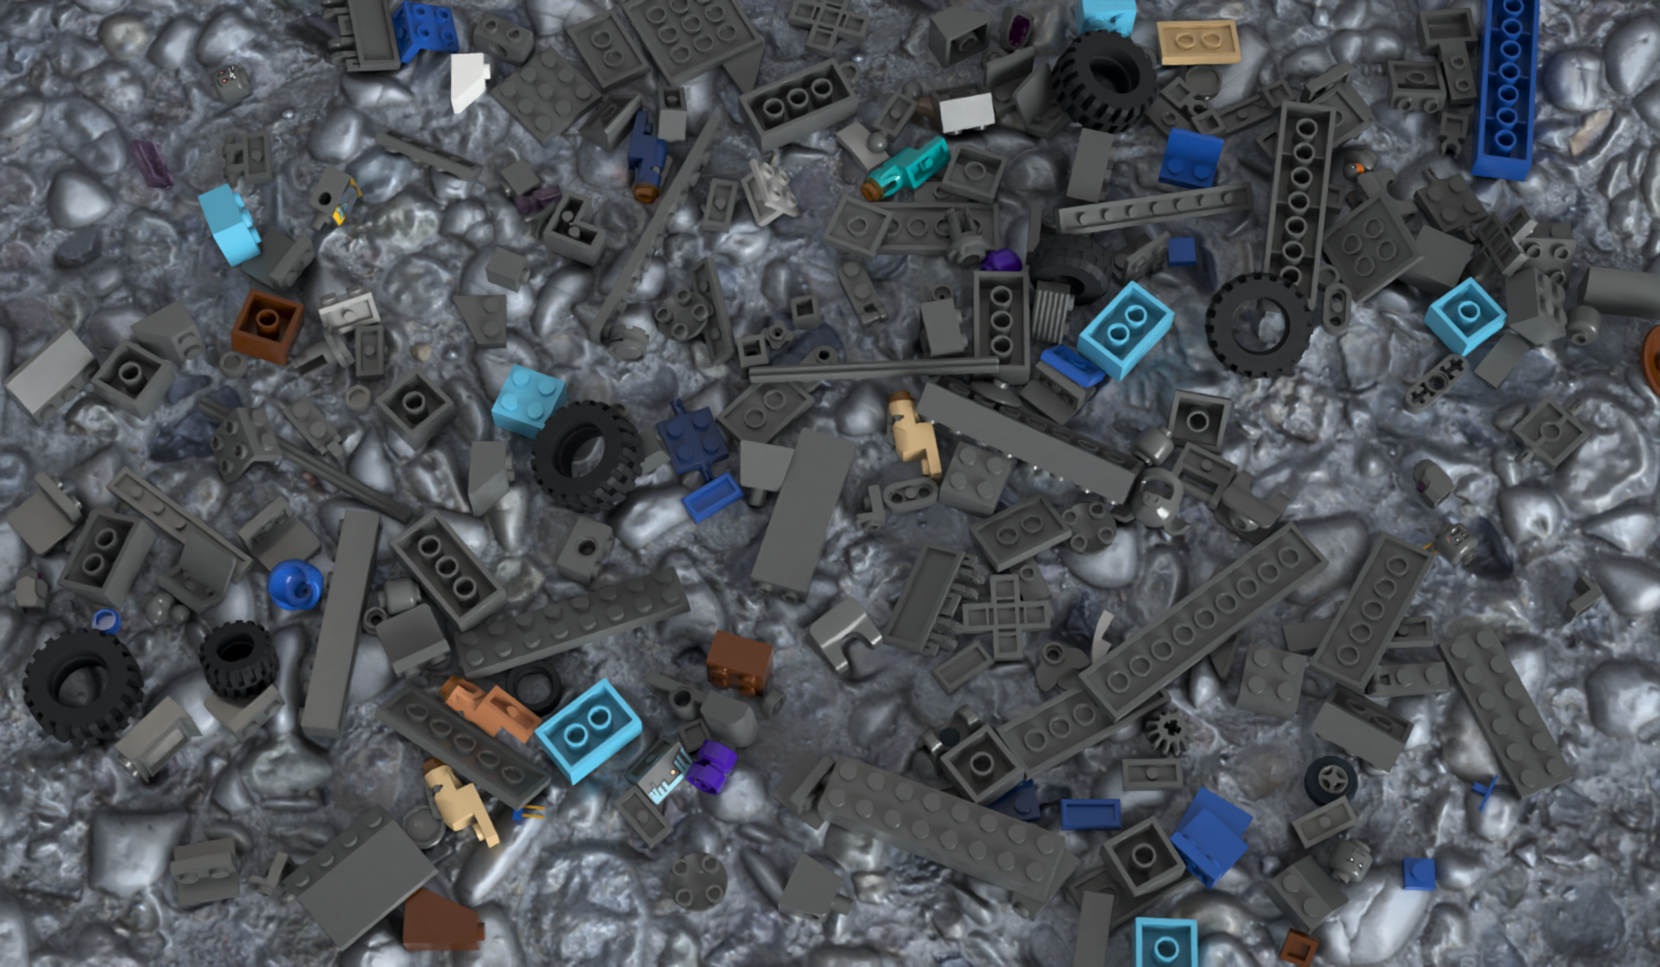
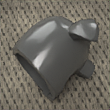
M1153 467L1141 472L1133 490L1130 505H1118L1110 510L1112 516L1118 521L1127 523L1132 519H1136L1148 527H1163L1166 534L1170 536L1183 534L1190 526V523L1176 518L1183 496V484L1172 472L1164 468ZM1151 479L1161 480L1171 486V491L1155 488L1147 481Z

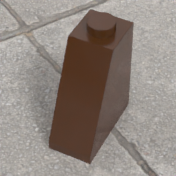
M422 887L405 900L403 944L407 951L480 950V941H485L486 923L481 922L477 912Z

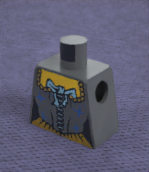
M328 165L308 203L315 214L309 224V228L316 233L323 235L329 224L337 228L342 227L363 197L362 192L350 175Z

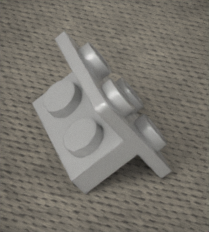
M755 158L751 159L749 164L752 172L741 179V183L757 225L764 227L783 213L794 218L800 215L796 206L798 204L797 199L791 193L788 185L789 178L787 174L766 162H761Z
M362 284L346 288L347 293L336 296L335 293L321 296L319 298L321 302L315 303L324 328L330 326L334 331L340 329L342 333L355 330V327L367 326L381 321L369 287H362Z

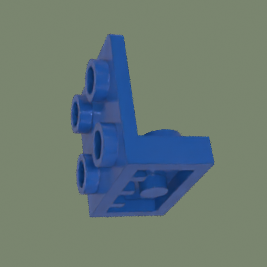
M403 1L392 16L400 62L410 63L420 48L455 54L460 50L450 8Z
M1171 128L1158 182L1191 190L1212 187L1224 140L1210 134L1203 135L1190 132L1184 128Z
M1205 807L1180 833L1176 831L1169 838L1186 865V869L1209 890L1249 848L1239 836Z

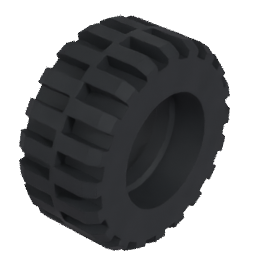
M1104 29L1090 30L1078 35L1056 61L1051 79L1052 89H1056L1054 91L1055 99L1060 101L1062 111L1064 113L1067 112L1071 116L1070 120L1074 123H1080L1082 128L1110 134L1125 132L1137 123L1153 104L1158 91V82L1156 81V70L1151 67L1153 63L1149 57L1144 55V50L1140 46L1137 47L1133 44V40L1129 37H1122L1121 33L1115 31L1108 33V30ZM1091 71L1097 72L1110 80L1118 93L1109 91L1099 84Z
M1250 272L1234 277V279L1222 285L1221 289L1214 294L1205 314L1206 322L1204 327L1207 343L1214 356L1234 373L1253 379L1275 377L1277 374L1290 370V367L1295 363L1298 364L1303 358L1301 356L1305 350H1308L1311 344L1309 341L1314 330V326H1312V310L1308 306V300L1305 295L1299 291L1295 284L1289 282L1286 278L1271 273ZM1253 299L1271 301L1281 310L1285 320V330L1282 338L1274 347L1265 351H1251L1244 348L1238 343L1233 334L1232 322L1236 311L1241 305Z
M584 400L582 404L575 401L568 404L569 408L561 407L556 410V415L553 418L548 417L544 422L545 427L543 430L538 431L535 437L538 439L537 443L533 444L531 454L535 456L534 459H531V468L535 471L534 478L537 484L541 486V490L548 496L577 513L583 514L587 511L590 514L600 512V508L605 511L613 508V503L616 501L621 503L627 498L625 494L629 489L633 491L637 485L635 480L637 476L641 477L643 471L640 463L645 461V452L640 448H643L644 443L642 437L638 435V430L634 424L608 404L601 401L596 403L594 400ZM603 436L605 448L599 464L590 473L582 477L573 478L571 467L577 450L586 441Z
M86 627L76 628V633L72 634L69 630L60 633V638L53 640L51 637L45 641L46 647L42 651L37 649L32 655L35 661L27 663L25 673L29 678H24L22 682V688L26 692L23 696L25 704L43 730L50 736L53 735L60 742L67 743L69 740L74 746H83L84 741H88L90 745L100 744L99 739L106 737L107 740L116 737L114 732L119 728L124 731L130 725L127 721L129 717L135 718L139 712L136 703H142L144 693L141 690L144 686V679L140 673L141 669L125 644L121 643L111 633L106 635L103 630L96 628L92 629V632L89 633ZM89 666L102 667L108 670V685L96 701L78 708L66 707L60 704L59 692L61 686L73 672Z

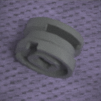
M626 325L615 326L611 330L610 337L612 343L608 347V353L615 359L624 362L643 361L647 355L646 346L649 343V334L645 335L646 331L636 326H633L632 329H626Z

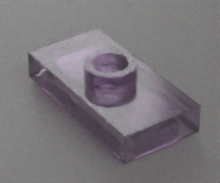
M132 140L128 147L147 186L171 189L175 182L156 143Z

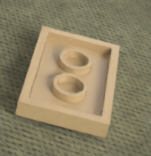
M1235 20L1166 21L1156 23L1161 65L1235 64L1241 61Z

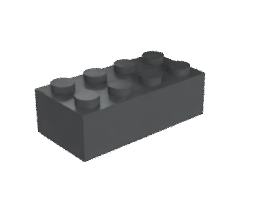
M834 57L738 96L739 115L761 155L857 115L858 97Z
M973 272L972 357L997 356L999 358V371L996 373H973L972 381L992 382L993 378L997 377L1007 381L1009 385L1028 384L1030 375L1029 272Z
M436 509L389 542L393 556L414 581L418 582L419 587L459 634L477 628L509 603L506 590Z

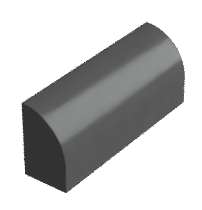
M1589 266L1578 286V306L1583 304L1590 305L1603 314L1660 320V274Z

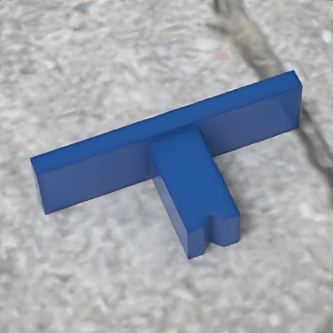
M1495 775L1489 788L1475 782L1471 789L1484 796L1478 809L1480 812L1497 781V775Z

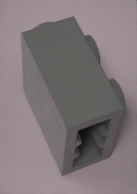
M1424 224L1420 233L1414 232L1412 236L1425 258L1400 275L1398 280L1441 298L1456 287L1474 245Z

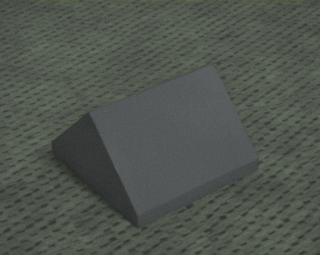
M638 94L611 95L580 127L578 132L602 150L611 154L633 130L637 110L643 111L641 97Z
M1175 389L1167 430L1173 435L1170 438L1173 444L1185 446L1188 441L1204 450L1220 453L1231 399Z

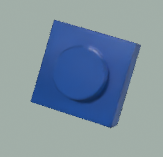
M1403 858V890L1434 891L1436 888L1434 859Z

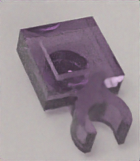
M559 185L535 190L532 196L515 198L518 215H525L534 210L538 213L553 200L560 202L562 194Z

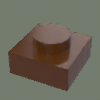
M1290 927L1280 950L1279 958L1301 967H1309L1319 944V938Z

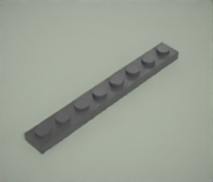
M1242 182L1054 209L1057 234L1072 233L1076 235L1254 209L1251 182Z

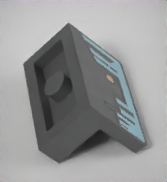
M663 735L626 772L624 778L629 784L636 785L641 789L651 803L658 806L685 778L694 760L679 741Z

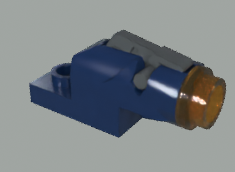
M637 110L627 154L629 170H635L633 186L635 200L643 204H652L659 197V193L666 183L673 165V159L668 155L665 140L652 136L653 123L649 122L648 112Z

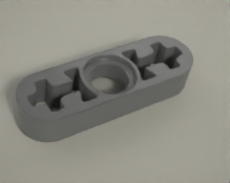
M1450 354L1407 390L1403 398L1405 410L1411 414H1421L1464 378L1469 368L1467 359L1460 354ZM1458 365L1460 367L1459 370L1455 369L1448 377L1446 373L1450 366ZM1433 378L1440 380L1443 388L1439 390L1431 388L1428 380ZM1422 392H1424L1425 395L1423 396L1421 402H1416L1414 404L1411 401L1412 398L1416 399L1422 394Z

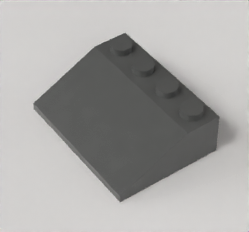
M377 803L282 882L297 902L343 952L435 876L438 870L398 823Z

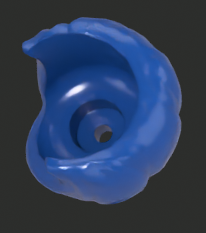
M284 560L276 564L270 572L266 590L272 598V602L284 610H310L317 605L322 597L323 576L318 568L304 560Z

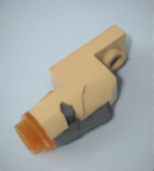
M898 391L891 394L887 403V444L896 448V452L902 462L921 461L923 476L928 475V478L933 479L937 484H941L942 470L933 424L929 422L922 423L919 414L916 413L915 399L911 397L910 392Z
M436 757L427 761L422 766L424 770L422 775L425 779L424 784L433 818L443 819L444 823L454 831L472 825L479 841L485 839L489 848L500 843L473 782L464 786L450 766Z

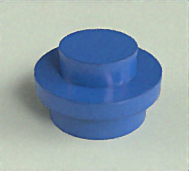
M101 609L95 613L91 624L93 629L103 630L106 635L110 633L114 635L121 628L122 620L115 610Z

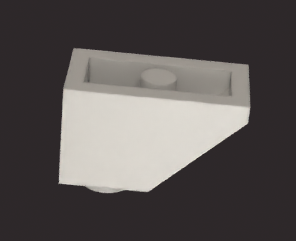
M483 53L451 54V101L454 114L461 113L486 90V79H491L490 63H485Z

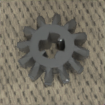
M1165 707L1162 710V715L1154 712L1151 717L1153 721L1147 722L1146 729L1150 732L1146 734V740L1154 741L1151 746L1152 751L1158 748L1162 749V757H1165L1168 751H1171L1172 755L1176 758L1179 756L1180 750L1185 753L1188 752L1189 744L1195 741L1196 737L1192 734L1196 728L1195 724L1187 723L1190 719L1189 714H1185L1182 717L1179 716V708H1175L1173 714H1171L1169 709ZM1168 729L1174 730L1173 736L1168 735Z

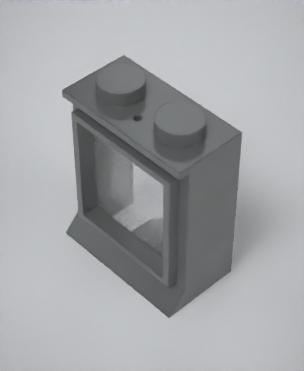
M168 695L114 746L120 753L117 759L124 765V769L135 780L141 777L145 782L149 783L148 777L150 775L153 777L192 740L191 737L203 735L192 717Z

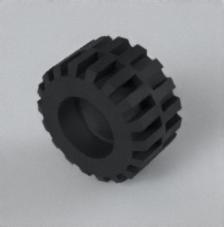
M236 620L235 623L231 624L229 621L223 623L224 626L221 628L217 626L212 629L213 633L207 634L204 637L205 642L201 643L199 647V659L210 689L213 692L217 691L221 697L229 695L230 699H236L238 696H242V699L249 698L248 695L253 693L257 695L261 693L260 690L262 688L267 689L271 685L270 681L275 680L277 677L276 671H279V660L269 631H265L264 626L261 624L255 626V622L250 620L246 623H243V620ZM246 657L243 660L232 662L235 659Z

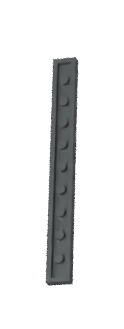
M711 114L589 328L591 342L601 346L605 338H610L611 330L615 327L614 322L618 315L622 316L626 310L629 295L634 294L638 289L639 278L642 272L646 273L652 262L651 256L655 250H660L664 241V233L667 229L673 227L679 207L683 208L688 199V191L691 186L695 187L698 183L702 166L708 165L712 156L711 150L714 145L720 144L724 134V130L721 129V118Z

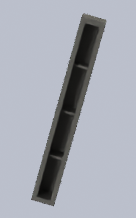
M346 509L344 519L339 520L337 534L340 536L339 544L334 545L332 551V562H335L333 572H328L326 587L329 589L328 597L323 598L321 604L323 621L322 625L317 626L315 641L318 642L316 652H312L310 656L311 678L310 680L307 679L304 685L305 707H301L298 714V724L301 725L305 735L341 738L363 629L362 617L367 609L384 525L380 513Z

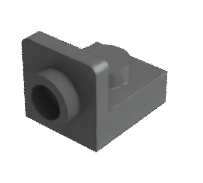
M879 484L868 486V496L863 497L865 513L856 515L857 530L872 532L885 526V512Z
M1585 574L1579 576L1573 585L1577 593L1567 600L1566 604L1568 606L1562 614L1569 624L1595 607L1603 596L1597 583L1589 579Z
M277 851L275 858L271 859L267 865L266 879L252 874L249 875L248 881L254 888L253 891L265 897H270L271 894L281 896L285 888V884L282 881L290 875L294 861L289 854Z

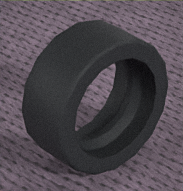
M538 659L516 666L509 672L506 680V693L541 718L550 714L559 705L562 698L561 678L557 670L550 663ZM539 673L545 675L551 683V692L546 700L535 704L522 701L517 694L519 681L529 674Z

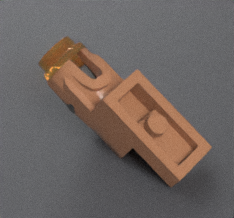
M452 674L439 691V694L444 697L443 700L446 702V705L492 737L503 727L525 744L534 733V730L543 722L541 718L497 685L487 694L472 682Z

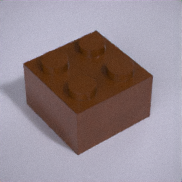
M251 288L231 331L232 350L285 366L305 322L304 305Z
M716 630L706 660L707 681L718 689L727 690L731 688L738 690L740 694L746 697H764L773 669V646Z

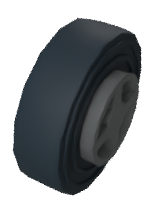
M1324 756L1316 759L1308 767L1304 777L1305 791L1308 797L1320 807L1346 795L1350 802L1355 797L1358 789V776L1353 766L1346 760L1337 756Z

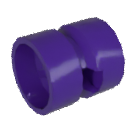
M704 740L697 753L698 761L692 762L685 775V779L703 792L719 795L726 782L724 774L731 772L738 757L726 746L713 740Z

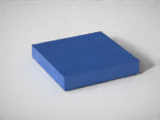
M1064 344L1044 350L1040 357L1041 360L1085 388L1101 382L1106 375V371Z
M1201 786L1174 833L1176 831L1180 833L1205 807L1237 836L1242 838L1253 816Z

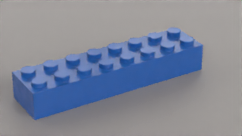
M1481 0L1476 92L1478 98L1474 105L1470 175L1524 182L1531 168L1540 0Z

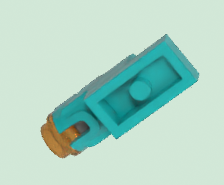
M937 135L919 150L905 147L897 155L878 166L877 169L865 177L863 185L860 186L862 195L869 202H880L885 197L893 195L903 186L911 189L917 188L951 160L945 139Z

